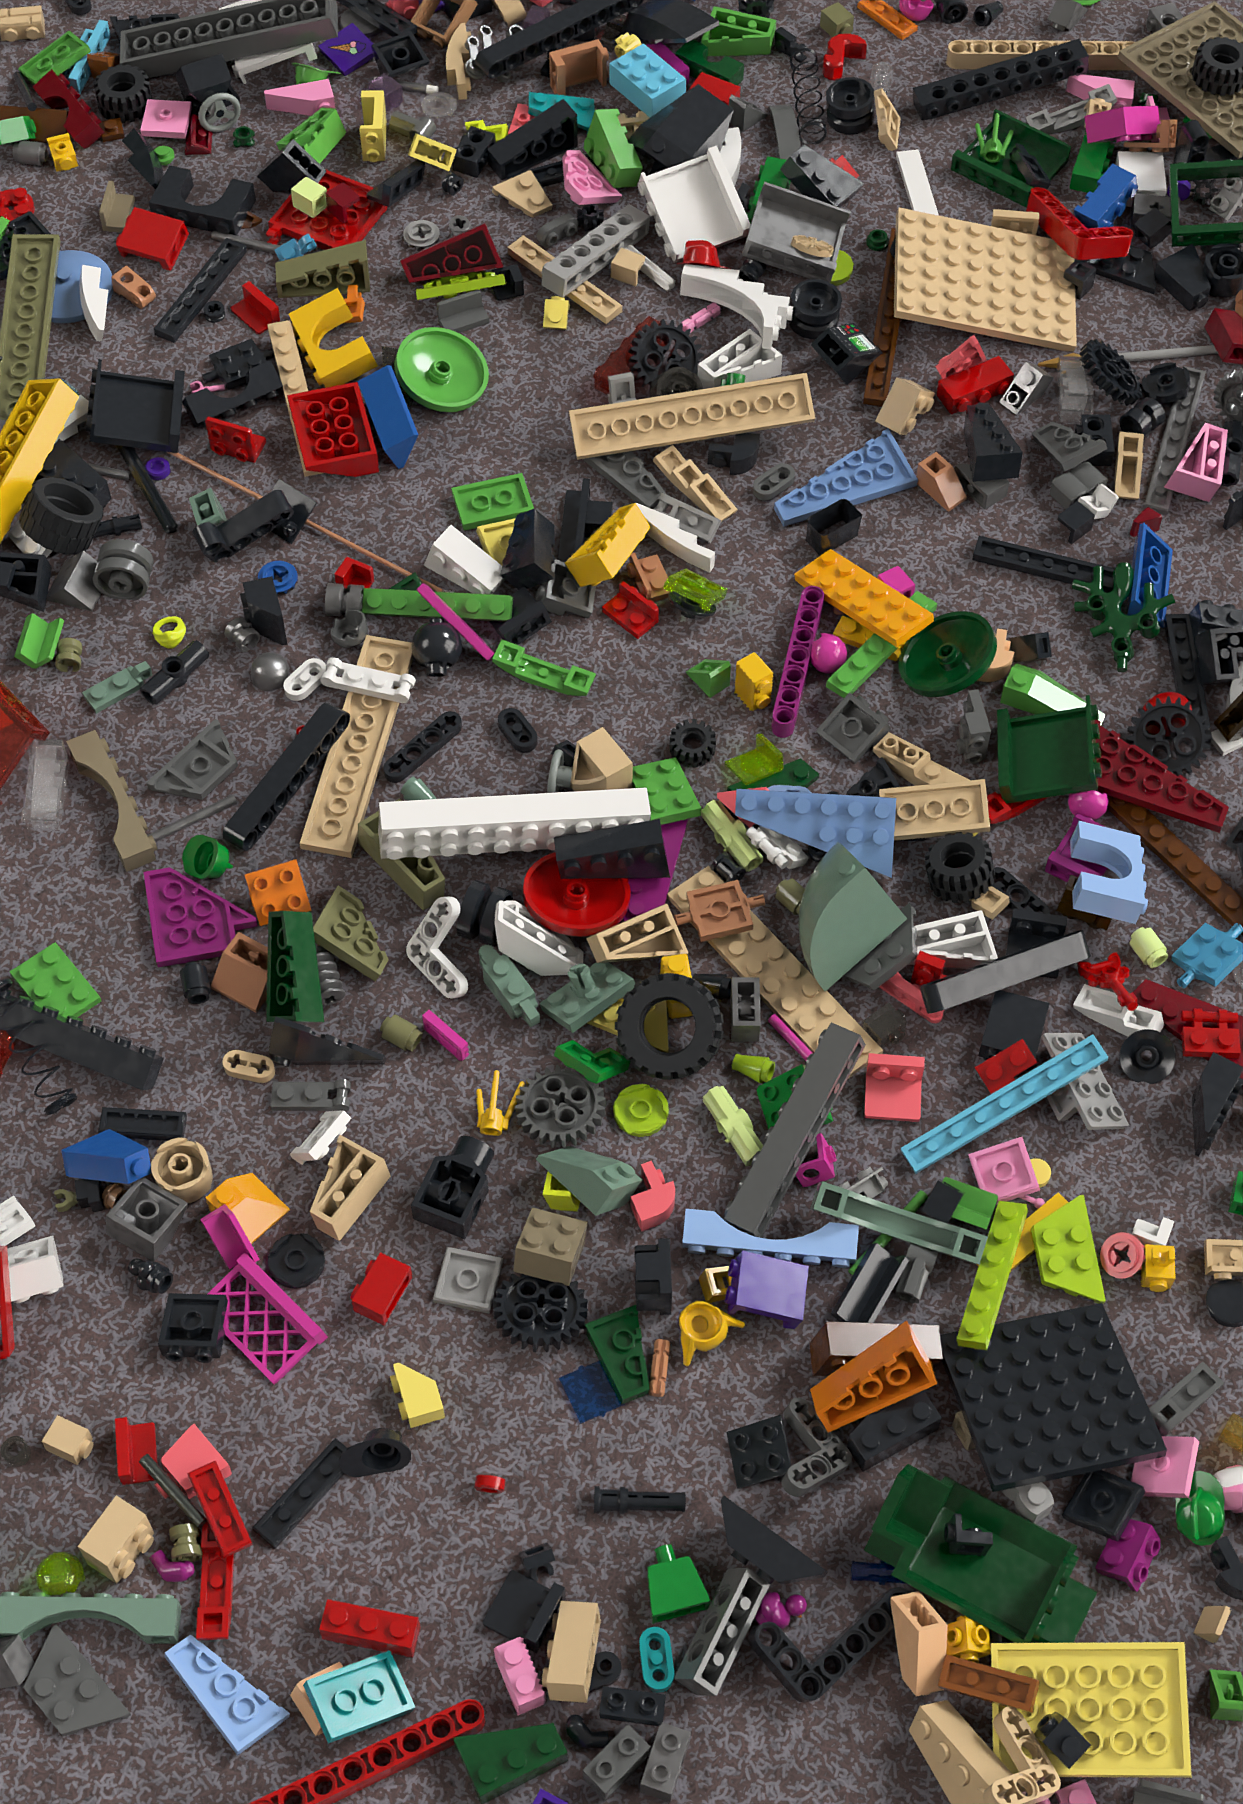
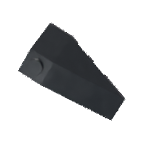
M277 1016L275 1017L268 1053L274 1058L273 1062L289 1067L290 1063L295 1065L385 1064L386 1057L383 1054L353 1043H347V1046L342 1045L341 1040L329 1034H321L320 1037L315 1036L316 1033L310 1027Z

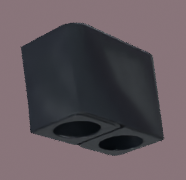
M840 499L808 518L806 542L821 556L828 550H833L858 536L862 514L849 500ZM841 520L846 523V525L828 535L819 534Z

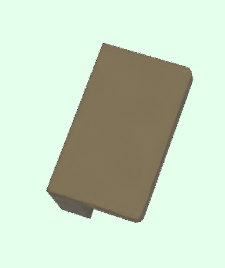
M108 181L99 215L103 231L122 233L126 218L132 212L135 198L134 195L116 194L114 181Z

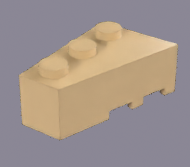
M342 1135L338 1137V1146L335 1154L329 1160L328 1172L324 1181H321L310 1210L317 1229L338 1241L343 1238L391 1177L383 1158Z

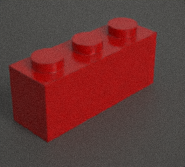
M997 356L939 380L936 396L950 414L958 411L964 412L967 409V405L985 403L996 395H1004L1013 382L1014 374L1001 357Z
M327 1599L319 1630L323 1640L382 1652L390 1650L392 1654L413 1658L419 1636L420 1623L418 1617Z

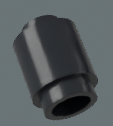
M198 962L187 963L179 972L184 997L190 1004L204 1003L209 1000V994L211 993L207 968Z

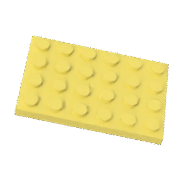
M1184 1642L991 1643V1667L1034 1678L1040 1682L1032 1714L1018 1710L1024 1716L1033 1733L1038 1730L1037 1725L1043 1717L1048 1714L1052 1715L1056 1711L1065 1717L1091 1744L1089 1749L1068 1769L1038 1740L1059 1777L1192 1778ZM992 1703V1723L994 1717L1006 1708L1005 1706ZM993 1726V1752L1012 1774L1019 1773ZM1021 1746L1022 1752L1025 1754V1756L1029 1759H1032L1031 1753L1025 1747Z

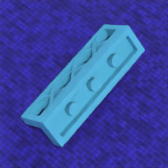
M99 20L94 30L85 29L80 39L89 46L90 53L104 51L111 37L108 21ZM87 55L62 73L70 82L68 87H74L79 94H81L91 75Z

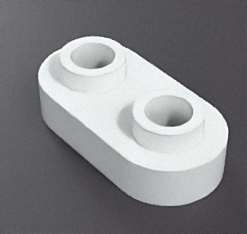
M312 658L299 666L284 681V691L287 698L293 701H300L310 695L321 684V676L323 672L327 671L326 664L320 659ZM313 672H317V673H318V674L315 675V676H312V675H311V673H313Z

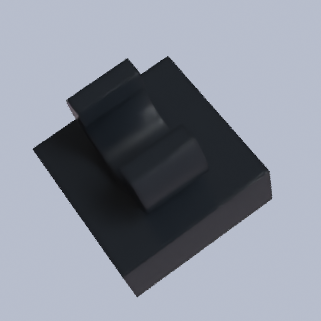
M547 1542L518 1553L523 1567L526 1571L529 1570V1574L534 1581H538L536 1571L540 1566H545L550 1576L554 1574V1569L550 1562L555 1561L552 1548Z

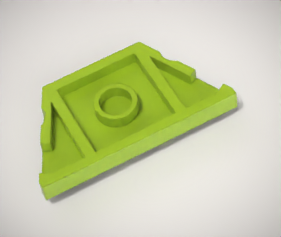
M478 271L435 278L423 285L424 289L416 290L417 300L437 296L453 298L459 292L466 291V293L482 288L506 284L504 274L495 275L494 272Z
M1079 1195L1031 1228L1041 1283L1053 1289H1062L1065 1293L1075 1297L1080 1295L1094 1300V1303L1104 1304L1106 1300L1084 1195Z

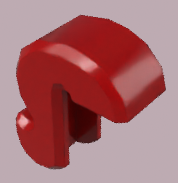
M838 34L832 37L827 45V54L823 58V76L832 81L842 78L844 57L866 59V41L854 34Z

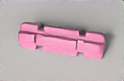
M713 302L707 306V309L703 308L690 316V319H685L681 322L683 324L682 330L685 332L690 328L691 333L694 331V327L697 329L712 320L711 317H717L721 313L720 306Z

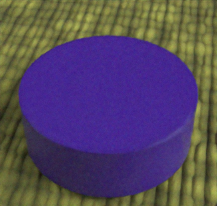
M1187 180L1178 181V198L1185 200L1190 195L1191 185ZM1168 185L1167 194L1170 197V188Z
M153 458L146 463L145 469L153 480L165 479L170 474L169 462L164 458Z

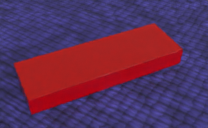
M216 1460L187 1473L223 1557L226 1558L253 1545Z

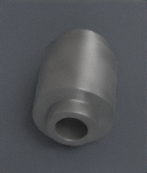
M22 140L14 143L13 159L15 161H19L21 164L42 166L43 161H47L48 150L44 147L43 143Z

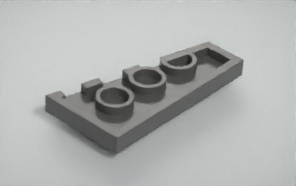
M632 451L582 459L638 504L651 509L656 508L659 503L658 497L660 493L666 494L653 475L643 467L644 463L641 459L636 457Z

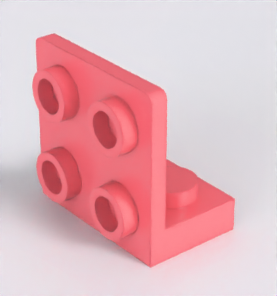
M869 1053L866 1065L864 1117L868 1119L919 1122L921 1118V1082L925 1057Z

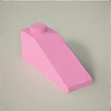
M1082 74L1079 76L1073 75L1068 78L1066 91L1086 100L1089 98V91L1110 84L1117 98V102L1111 107L1112 110L1120 107H1131L1135 81Z
M329 79L264 90L266 108L269 110L312 116L321 108L335 109L334 95Z

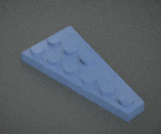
M887 428L875 440L870 439L867 441L863 448L858 451H852L826 468L825 473L819 477L814 476L811 478L808 484L801 489L796 488L774 503V510L784 527L807 520L811 515L840 499H847L853 505L915 487L917 486L918 479L889 428Z
M749 789L736 790L735 816L825 852H828L839 842L865 868L892 878L896 798Z

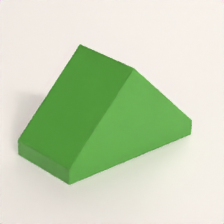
M705 659L687 670L686 674L711 698L730 686L731 664L729 661Z
M1210 1669L1211 1719L1243 1721V1677L1241 1672Z

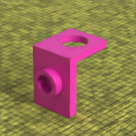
M822 1133L816 1136L819 1158L801 1164L796 1173V1177L803 1187L835 1178L833 1162L837 1161L833 1147L828 1145ZM808 1169L819 1171V1174L812 1178L803 1175L804 1171Z

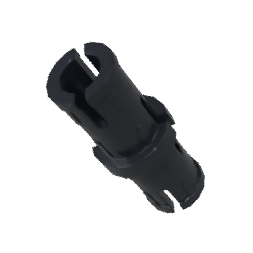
M139 513L120 518L114 516L110 520L101 521L94 539L113 534L118 536L123 532L142 529Z

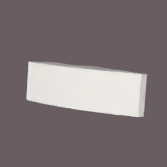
M739 127L728 129L720 151L734 186L739 175L741 161Z
M82 265L79 291L84 317L96 341H102L108 290L99 288L101 268Z
M1084 984L1073 1004L1074 1009L1088 1018L1126 1036L1142 1029H1153L1161 1032L1164 1027L1161 1012L1138 1006L1134 1011H1129L1126 1006L1121 1007L1117 1002V995L1114 992L1091 987Z

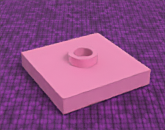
M148 99L140 130L141 135L146 137L186 139L192 103L188 101Z
M1022 1137L968 1154L979 1188L997 1194L998 1200L996 1205L998 1201H1009L1040 1191Z
M1161 1436L1167 1448L1166 1456L1134 1463L1131 1482L1144 1486L1146 1491L1144 1496L1189 1498L1199 1441L1195 1437Z

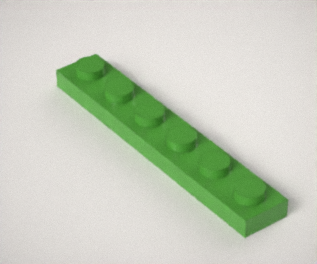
M364 588L362 613L444 619L417 591ZM435 592L462 620L506 622L512 618L513 597L511 595Z
M918 591L909 598L931 613L937 608L936 602ZM874 633L827 680L826 687L842 698H845L848 693L853 694L899 647H895Z

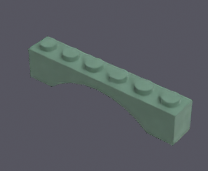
M823 1181L818 1182L810 1207L811 1210L972 1264H980L988 1236L912 1213Z
M2 1592L0 1596V1638L19 1635L22 1641H24L35 1632L54 1623L69 1619L94 1618L122 1625L136 1633L146 1643L178 1644L181 1605L178 1599H174V1596L169 1594H158L155 1598H143L140 1594H126L124 1598H112V1595L106 1593H97L93 1597H81L77 1593H64L62 1597H50V1594L44 1592L32 1593V1596H20L15 1592Z

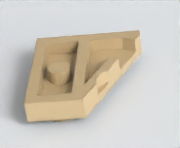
M531 170L497 184L492 188L494 195L503 196L509 200L510 205L521 209L524 214L532 218L552 210V203Z

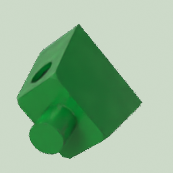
M670 1544L657 1547L654 1551L658 1564L647 1567L652 1624L707 1610L710 1605V1599L691 1558L685 1556L676 1559L673 1547Z

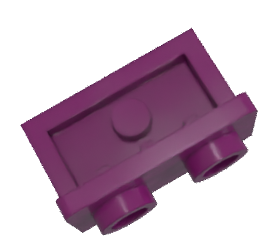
M1130 1519L1118 1542L1108 1539L1095 1569L1103 1576L1126 1582L1132 1591L1138 1592L1141 1584L1147 1579L1148 1569L1154 1556L1160 1550L1161 1539L1151 1524Z

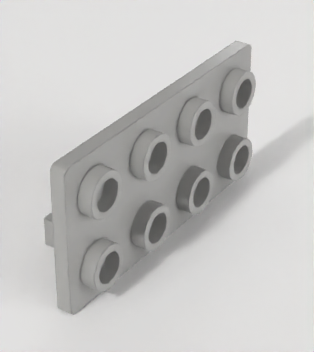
M1045 1033L1041 1036L1051 1058L1086 1039L1082 1033ZM1100 1065L1047 1096L1058 1121H1066L1078 1111L1088 1130L1124 1129L1129 1125L1122 1108L1112 1092L1111 1086L1107 1083L1100 1069Z

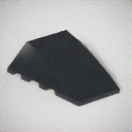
M649 0L628 11L620 36L628 32L629 36L631 34L636 35L641 43V40H648L649 44H656L662 40L664 44L687 43L720 24L717 19L703 10L682 0Z

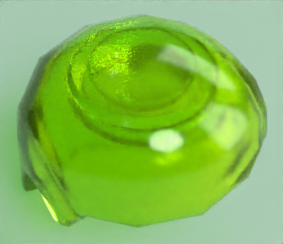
M53 1552L45 1557L36 1569L37 1585L47 1595H61L65 1592L74 1593L80 1581L85 1582L83 1566L78 1557L70 1552Z

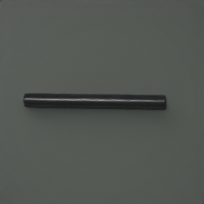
M116 445L165 533L176 532L178 524L134 447Z

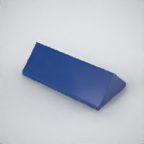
M386 365L357 382L383 449L397 468L400 469L405 466L418 437V432L392 366Z
M1145 523L1139 525L1134 544L1132 568L1134 570L1133 586L1128 597L1126 615H1134L1142 609L1143 585L1145 583L1154 584V598L1160 599L1168 595L1173 549ZM1167 607L1159 610L1156 614L1161 628L1165 627L1164 617Z

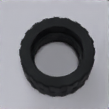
M48 477L37 480L32 486L21 511L19 523L25 534L42 547L56 553L77 555L82 551L86 552L89 548L104 512L99 500L82 486L61 478Z

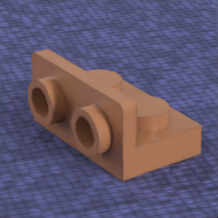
M635 553L630 554L629 564L626 565L627 572L630 578H635V588L639 593L653 602L668 598L669 593L674 589L658 555L638 560Z

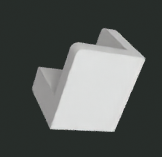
M1163 1217L1160 1226H1156L1137 1219L1132 1235L1136 1236L1144 1246L1145 1244L1166 1246L1174 1221Z

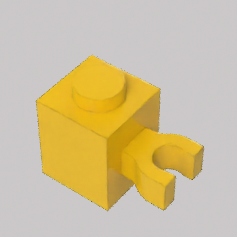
M1145 1244L1143 1248L1145 1260H1143L1141 1270L1142 1287H1149L1154 1292H1163L1171 1289L1175 1280L1174 1246Z

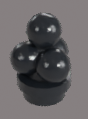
M139 1258L129 1262L128 1270L132 1275L138 1276L136 1284L140 1290L163 1294L170 1288L173 1282V1274L168 1267L158 1262L143 1261Z

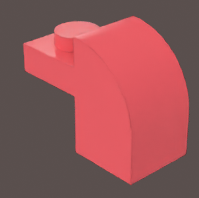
M652 1161L641 1164V1177L647 1191L631 1196L630 1208L641 1232L665 1222L672 1214L675 1204L674 1182L671 1181L665 1184L661 1170H656Z

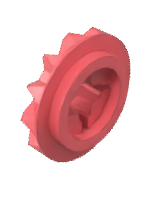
M1125 1232L1113 1234L1102 1245L1100 1252L1101 1264L1104 1270L1112 1277L1119 1279L1134 1277V1274L1142 1270L1143 1260H1145L1143 1250L1145 1246L1132 1234ZM1128 1249L1127 1256L1130 1257L1131 1262H1119L1121 1257L1115 1250L1125 1252Z

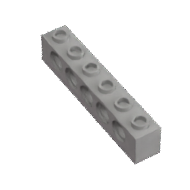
M630 204L618 210L612 217L603 221L593 231H589L582 239L576 241L552 261L547 262L542 268L541 285L564 298L611 263L621 248H627L628 245L633 246L649 232L650 216Z

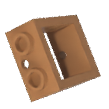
M423 0L411 20L412 23L417 25L416 35L423 39H426V37L431 38L432 42L443 48L444 45L448 47L457 27L461 23L466 25L478 5L475 0H450L460 5V8L444 35L426 27L441 0Z

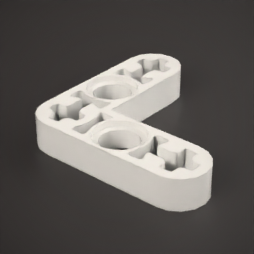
M449 896L440 897L433 903L408 942L406 952L408 958L445 997L452 999L462 997L467 993L468 982L465 976L438 949L460 914L459 902L454 897ZM432 922L437 927V934L435 937H433L429 931V927ZM435 961H438L441 965L439 975L435 974L433 969Z

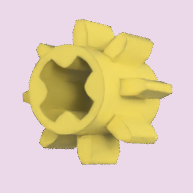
M627 32L615 40L618 45L615 46L614 50L619 58L640 46L641 42L636 35L631 34L629 36Z

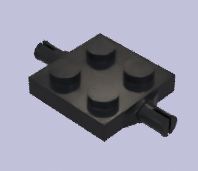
M249 339L209 355V358L214 366V370L202 374V379L205 384L219 379L226 385L228 390L246 383V374L249 369L275 357L273 348L262 351L257 347L253 339Z

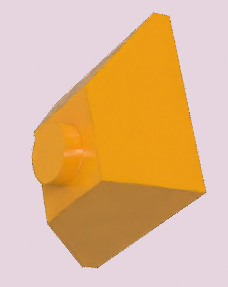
M253 1173L228 1178L205 1197L210 1212L225 1204L235 1214L251 1244L290 1211Z

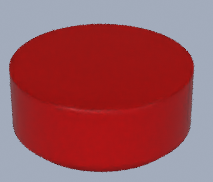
M477 1475L474 1488L480 1492L500 1494L504 1492L506 1480L492 1475Z

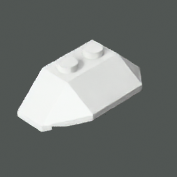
M498 901L496 903L495 930L500 952L540 976L568 975V971L570 972L569 969L572 966L583 964V951L579 947L575 948L572 941L566 935L551 931L539 924L530 915L525 906L517 901Z

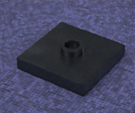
M1103 1470L1085 1473L1062 1516L1070 1523L1118 1542L1146 1491L1144 1486Z

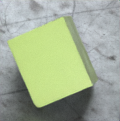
M308 177L303 178L291 189L293 206L312 218L316 217L327 207L325 194L327 188Z

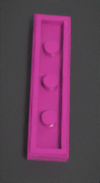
M422 583L417 588V592L487 661H492L495 652L428 585Z

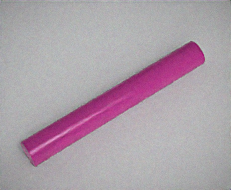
M773 1014L768 1019L769 1024L806 1061L813 1052L776 1014Z

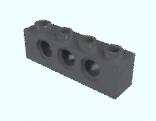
M749 1568L727 1569L674 1677L677 1682L696 1695L717 1696L770 1586L769 1583Z

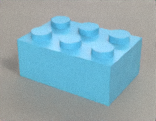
M644 43L609 63L610 84L648 117H652L686 93V78Z

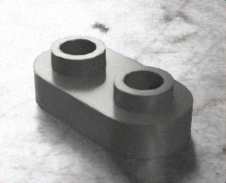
M570 213L564 214L543 225L538 230L536 239L543 247L554 246L559 240L566 236L571 237L576 233L578 220Z
M780 463L763 473L753 483L754 496L759 500L768 501L793 485L795 481L794 468L789 464Z

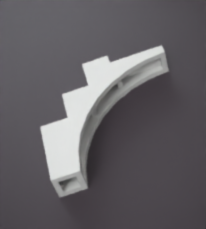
M684 264L680 295L715 302L743 315L759 331L762 339V348H772L773 340H778L780 328L785 329L787 320H792L793 306H789L790 297L768 295V293L764 292V283L747 282L739 279V270Z

